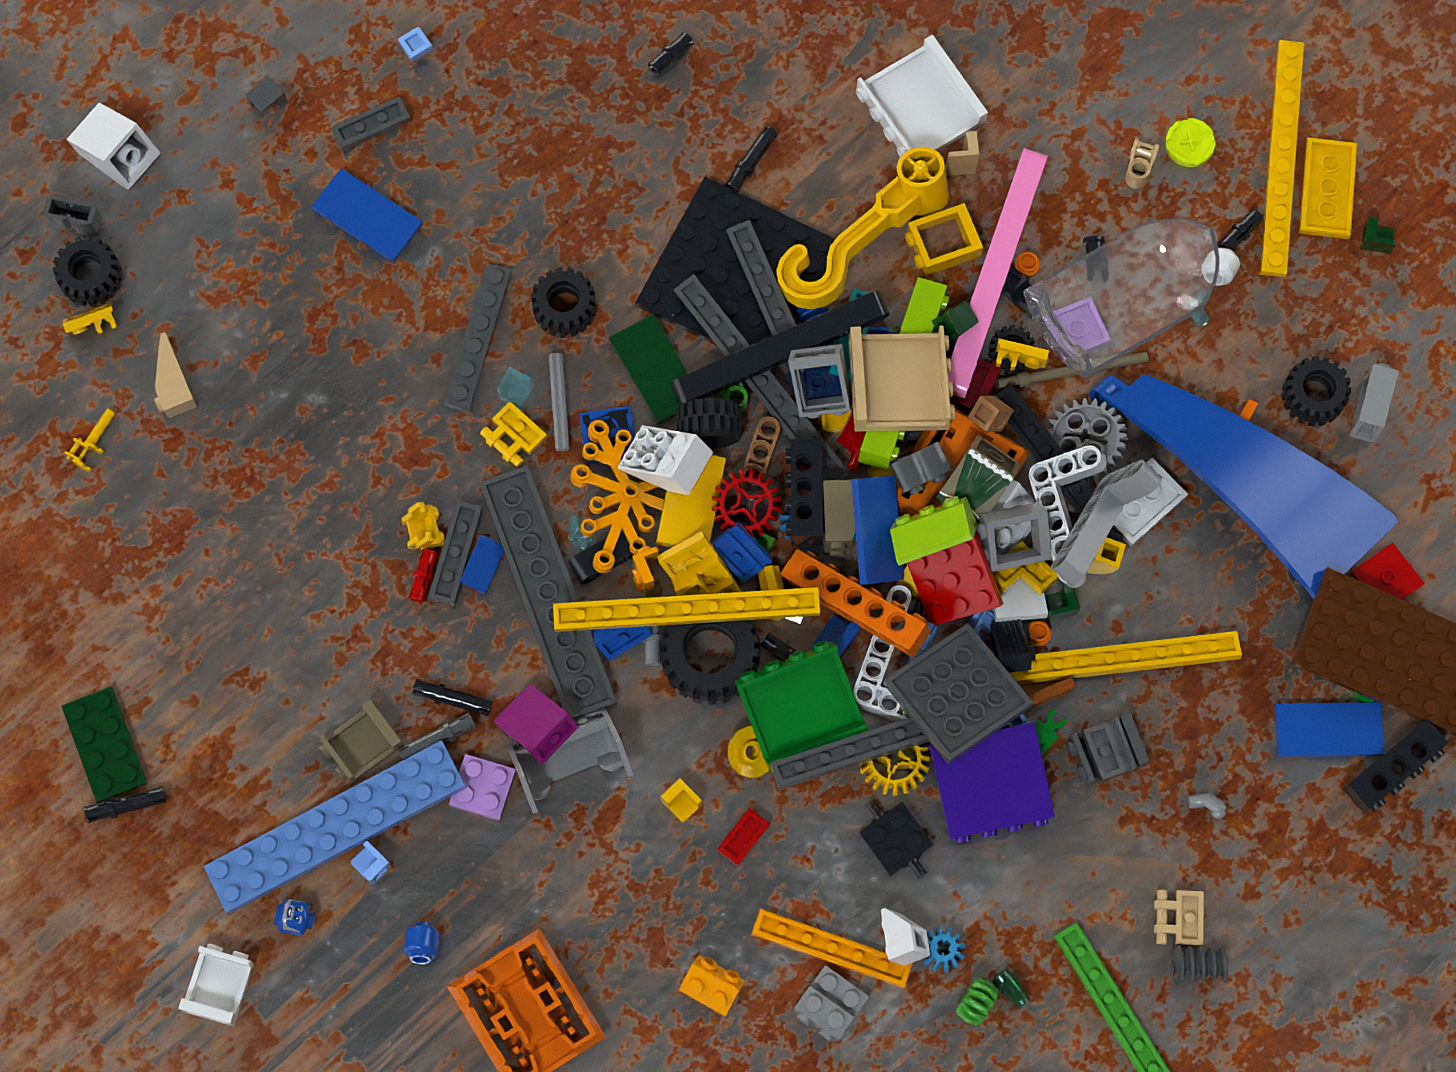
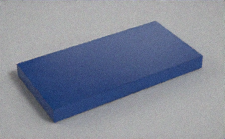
M342 168L311 206L313 211L393 264L423 226V222Z
M895 475L851 479L860 585L904 580L903 565L898 566L890 532L895 519L898 518Z
M1299 703L1274 705L1277 757L1383 756L1385 754L1381 703Z

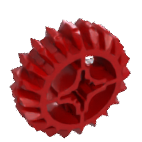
M744 469L739 470V478H736L735 474L730 472L729 475L732 481L728 483L725 478H722L721 482L725 485V488L715 487V490L720 492L721 496H712L713 501H719V506H713L712 511L720 510L721 512L720 515L714 518L715 521L723 518L726 522L720 528L724 530L728 524L731 527L735 526V522L729 518L730 516L743 512L748 515L752 523L751 526L743 527L753 537V530L756 529L760 536L764 535L761 527L765 525L767 529L771 530L772 526L767 521L769 519L778 521V517L772 515L773 510L781 511V507L774 506V502L782 500L781 497L773 498L772 493L779 490L778 487L769 489L768 485L773 480L769 478L765 483L762 482L763 472L759 473L758 478H754V469H750L749 477H744ZM741 483H755L764 491L756 495H748ZM734 487L738 495V501L734 506L725 510V497L728 491ZM740 491L748 500L759 497L758 500L754 501V505H751L753 507L751 510L754 515L753 517L745 508L734 511L735 508L739 507V503H742L740 501L742 498ZM768 498V511L765 517L759 521L755 513V506L760 501Z

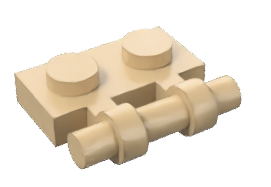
M1157 890V900L1154 901V910H1157V924L1154 925L1156 944L1167 945V934H1174L1175 945L1202 947L1204 892L1177 890L1175 892V901H1169L1167 890ZM1167 910H1175V925H1167Z

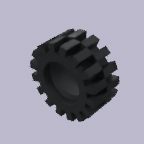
M1011 325L1008 329L1007 326H1003L1001 331L998 329L994 336H992L988 348V358H991L990 363L992 364L993 360L996 361L998 352H996V347L999 339L1036 347L1034 345V338H1030L1031 333L1028 330L1026 333L1023 332L1024 328L1021 326L1019 329H1015V325ZM1005 358L1001 362L1003 364L1002 370H1005L1004 374L1007 375L1009 372L1016 375L1018 371L1023 372L1027 367L1025 363L1017 361L1015 370H1010L1011 362L1009 358Z

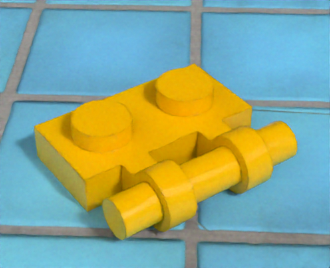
M510 401L492 418V422L497 428L492 432L486 426L480 432L491 448L495 447L503 454L502 458L505 461L513 463L517 468L524 462L518 453L523 449L528 455H531L547 438V434ZM505 434L514 441L510 447L501 440Z

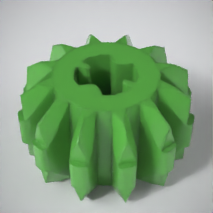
M981 978L973 980L956 1009L957 1015L967 1023L973 1025L981 1024L997 999L998 989L987 980L985 981Z

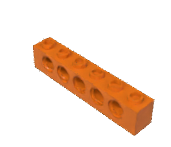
M796 549L780 573L786 584L795 589L818 587L820 604L847 620L855 622L864 630L910 657H915L931 633L926 624V619L917 613L913 615L908 614L904 611L905 608L894 600L891 603L884 600V596L874 588L867 590L860 585V581L855 577L849 575L847 578L841 575V571L831 563L824 565L819 562V557L807 550L804 553ZM819 572L816 579L808 580L812 573ZM840 585L838 591L829 592L832 586ZM862 597L859 604L851 605V601L854 598ZM876 610H884L880 617H872ZM897 623H905L904 628L901 630H894V626Z

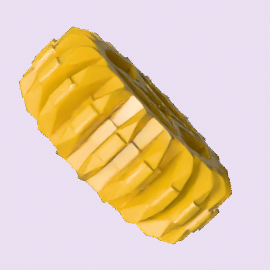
M917 745L910 748L916 762L911 761V758L905 756L902 750L898 751L897 761L901 763L897 762L892 771H890L891 760L887 757L891 758L894 753L877 758V762L883 764L886 768L885 777L877 772L872 760L861 763V765L867 766L862 767L860 773H869L865 778V782L868 784L874 780L873 790L875 791L880 785L883 786L882 794L884 795L887 794L888 788L893 789V796L898 795V788H901L904 794H908L907 785L915 790L918 785L914 779L923 782L925 777L920 772L927 773L929 767L922 763L929 762L930 756L921 755L928 751V747H919ZM898 770H913L907 777L893 780V776Z

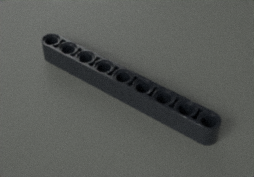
M873 291L673 380L670 385L679 405L695 399L708 398L787 363L791 350L825 346L848 336L850 327H861V329H864L887 318L890 312L880 291Z

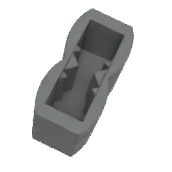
M58 195L48 196L46 199L43 215L50 226L64 231L74 229L82 235L92 236L98 234L102 216L94 204L82 200L72 202L68 198Z
M939 442L890 465L902 493L910 492L911 496L925 489L924 484L932 480L934 484L948 479L947 473L952 470Z

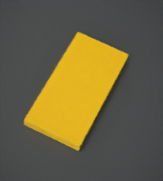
M1307 137L1299 234L1343 239L1351 237L1357 143Z
M711 455L689 495L666 490L656 539L657 545L672 548L701 531L710 541L716 511H712V507L717 506L718 502L713 501L712 496L719 497V492L715 490V487H721L726 458Z

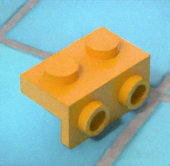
M646 546L635 552L636 555L632 556L634 569L632 570L634 576L632 578L638 592L643 590L645 597L655 594L654 579L649 568L659 565L657 558L659 551L657 547L650 548V546Z
M698 955L689 968L679 991L726 1017L745 980L741 979L738 973L718 966L713 959Z

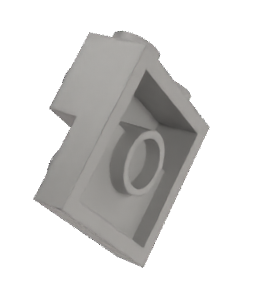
M825 965L795 1006L794 1011L797 1012L795 1017L807 1026L812 1023L820 1029L818 1034L829 1042L833 1039L838 1042L869 999V996Z

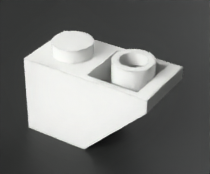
M887 908L881 909L882 928L886 941L885 951L889 961L905 966L930 956L927 931L900 913Z

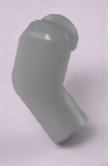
M1211 793L1187 797L1189 809L1206 807L1211 810V815L1216 819L1223 818L1226 815L1225 809L1227 807L1225 802Z

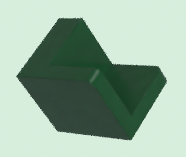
M1369 216L1363 226L1360 249L1391 254L1396 244V241L1393 240L1394 229L1378 226L1379 218Z
M965 300L949 308L933 319L932 322L937 331L939 326L944 327V335H948L950 341L976 325L978 319Z
M1068 585L1063 586L1060 592L1044 595L1048 610L1047 622L1077 615L1080 610L1075 588Z

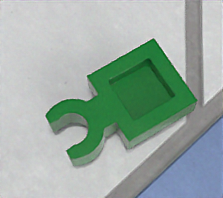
M1055 709L1049 711L1045 724L1039 719L1034 724L1041 757L1059 737L1054 733V730L1062 729L1067 721L1064 718L1060 723H1054L1052 716L1056 712Z

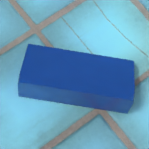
M480 535L460 579L461 585L485 595L504 555L503 546L484 535Z

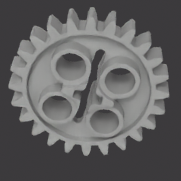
M1086 398L1083 399L1082 405L1073 400V408H1069L1064 404L1065 412L1062 414L1056 411L1058 419H1049L1053 428H1047V430L1064 452L1070 445H1076L1075 450L1085 446H1095L1106 457L1107 464L1103 470L1106 475L1109 474L1107 469L1109 465L1117 468L1114 462L1115 459L1123 460V456L1119 451L1127 450V446L1122 443L1129 440L1127 434L1123 433L1127 430L1125 424H1121L1123 418L1121 415L1116 416L1117 411L1114 407L1108 410L1107 402L1102 403L1099 407L1097 399H1094L1091 405ZM1077 421L1083 422L1080 428H1071L1073 423ZM1107 426V430L1104 433H1096L1099 427ZM1065 434H1071V435H1072V436L1064 437ZM1099 442H1101V443L1108 442V444H1107V445H1102V444H1100ZM1089 457L1087 460V465L1094 464L1097 461L1098 457ZM1099 473L1095 474V478L1099 479Z

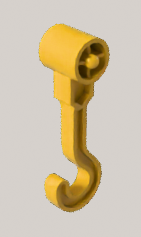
M917 147L910 149L900 157L896 167L898 176L876 194L874 206L842 232L830 245L827 255L826 273L818 281L806 282L799 278L800 274L810 264L807 248L801 244L789 248L779 260L776 270L779 287L786 300L799 308L805 309L827 306L835 301L844 291L850 260L890 227H902L915 215L929 216L941 211L948 203L949 189L944 160L940 153L932 148Z

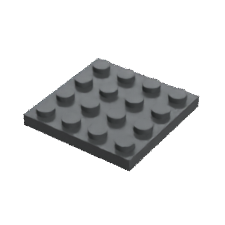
M968 623L884 679L883 682L884 686L948 765L1033 706V701Z

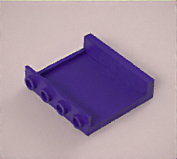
M1034 723L998 730L949 765L932 744L928 746L949 834L948 840L955 839L957 844L971 841L970 835L981 833L982 838L997 835V830L1007 828L1008 833L1023 830L1022 824L1033 822L1034 827L1050 824L1049 818L1055 817Z

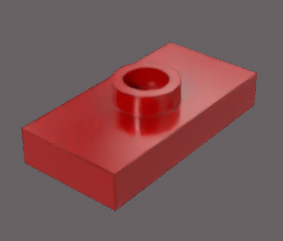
M749 808L717 848V851L738 867L769 828L770 823Z

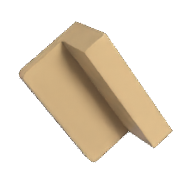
M977 131L966 132L963 151L948 153L945 168L946 176L975 174L979 158Z

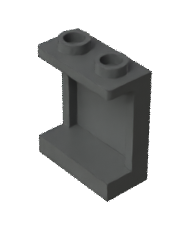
M1130 712L1121 715L1119 721L1137 764L1136 769L1100 781L1082 733L1077 734L1074 732L1070 734L1069 742L1066 743L1067 749L1071 757H1076L1079 765L1076 767L1078 777L1081 782L1085 781L1087 787L1141 769L1150 762Z

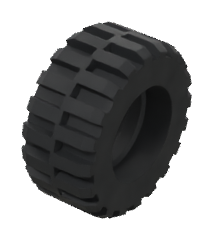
M740 620L665 626L664 635L660 643L662 669L664 675L668 677L672 688H677L679 694L684 698L689 696L693 698V702L701 704V701H708V705H715L716 701L723 700L724 703L731 701L732 696H740L734 681L740 679L739 676L742 673L751 670L757 672L759 669L761 654L760 638L756 633L753 621ZM703 631H718L728 636L735 647V658L731 666L716 674H705L692 668L687 661L685 652L688 641L694 635Z

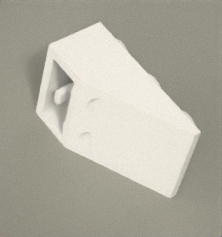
M642 425L617 468L667 491L689 495L713 451L696 434Z

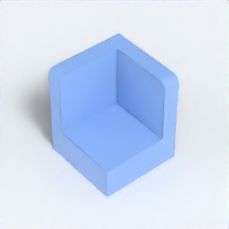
M366 841L363 844L365 848L351 861V865L373 886L392 866Z

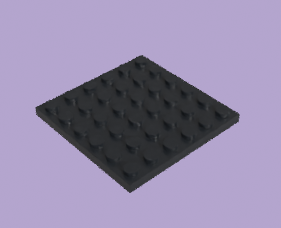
M704 177L639 294L635 306L716 345L674 292L676 287L694 274L751 346L771 337L772 334L726 230L750 220L777 283L776 270L779 260L789 248L797 244L804 245L807 248L810 260L809 266L800 274L799 278L806 282H814L821 279L827 268V255L830 245L835 239L739 192L736 193L734 190L714 180ZM784 297L795 324H797L800 314L797 313L799 307L791 304Z

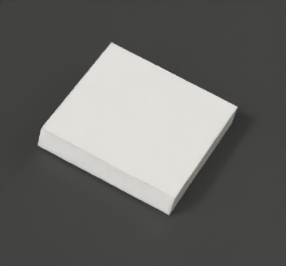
M1020 579L1004 593L999 590L1004 604L993 609L995 622L1012 621L1013 619L1016 621L1018 619L1047 618L1048 610L1044 593L1039 595L1024 580Z

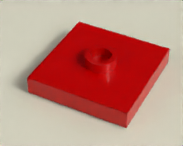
M1393 542L1350 572L1354 579L1402 600L1425 584Z

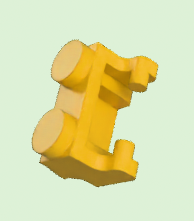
M417 502L408 509V514L401 518L402 525H407L410 541L407 542L408 549H434L444 544V534L442 531H438L436 523L439 517L436 507L425 505L424 502Z

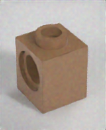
M980 396L968 418L986 432H1001L1014 410L996 396Z

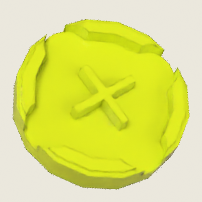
M1195 118L1175 122L1169 128L1165 139V150L1169 157L1176 164L1184 167H1198L1205 164L1211 158L1216 146L1212 129L1205 122Z

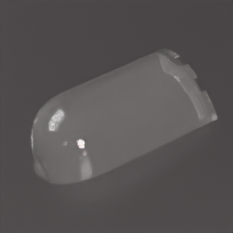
M1162 219L1139 225L1023 291L1025 300L1033 319H1039L1046 331L1043 337L1053 351L1058 349L1066 358L1064 363L1086 379L1189 318L1204 305L1214 289L1219 272L1220 262L1216 241L1217 235L1213 228L1188 219Z

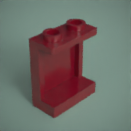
M949 341V350L946 351V358L951 360L954 348L951 347V342ZM978 359L965 399L953 395L949 397L950 403L971 412L980 396H990L1001 373L1003 364L997 367L995 360H993L992 364Z

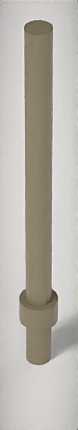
M1147 352L1033 373H1028L1027 371L1018 372L1016 376L997 379L998 389H1002L1012 384L1021 388L1030 386V383L1148 362Z

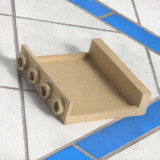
M939 326L938 333L861 334V327H850L848 342L854 431L948 430L950 421L955 419V407L950 405L949 397L953 396V383L948 381L947 375L951 373V360L946 358V351L949 350V336L944 335V327Z

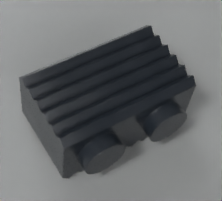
M1013 619L1011 622L1009 620L1007 622L1002 621L1001 623L992 622L990 624V642L995 657L1009 673L1031 670V661L1036 660L1034 645H1029V629L1023 628L1020 619L1017 621Z

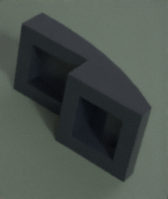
M1010 266L1001 293L1032 319L1049 303L1048 297L1029 283L1028 277Z

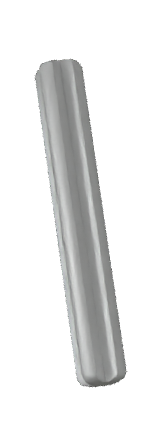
M561 353L549 354L555 448L556 451L562 452L569 450L563 357Z

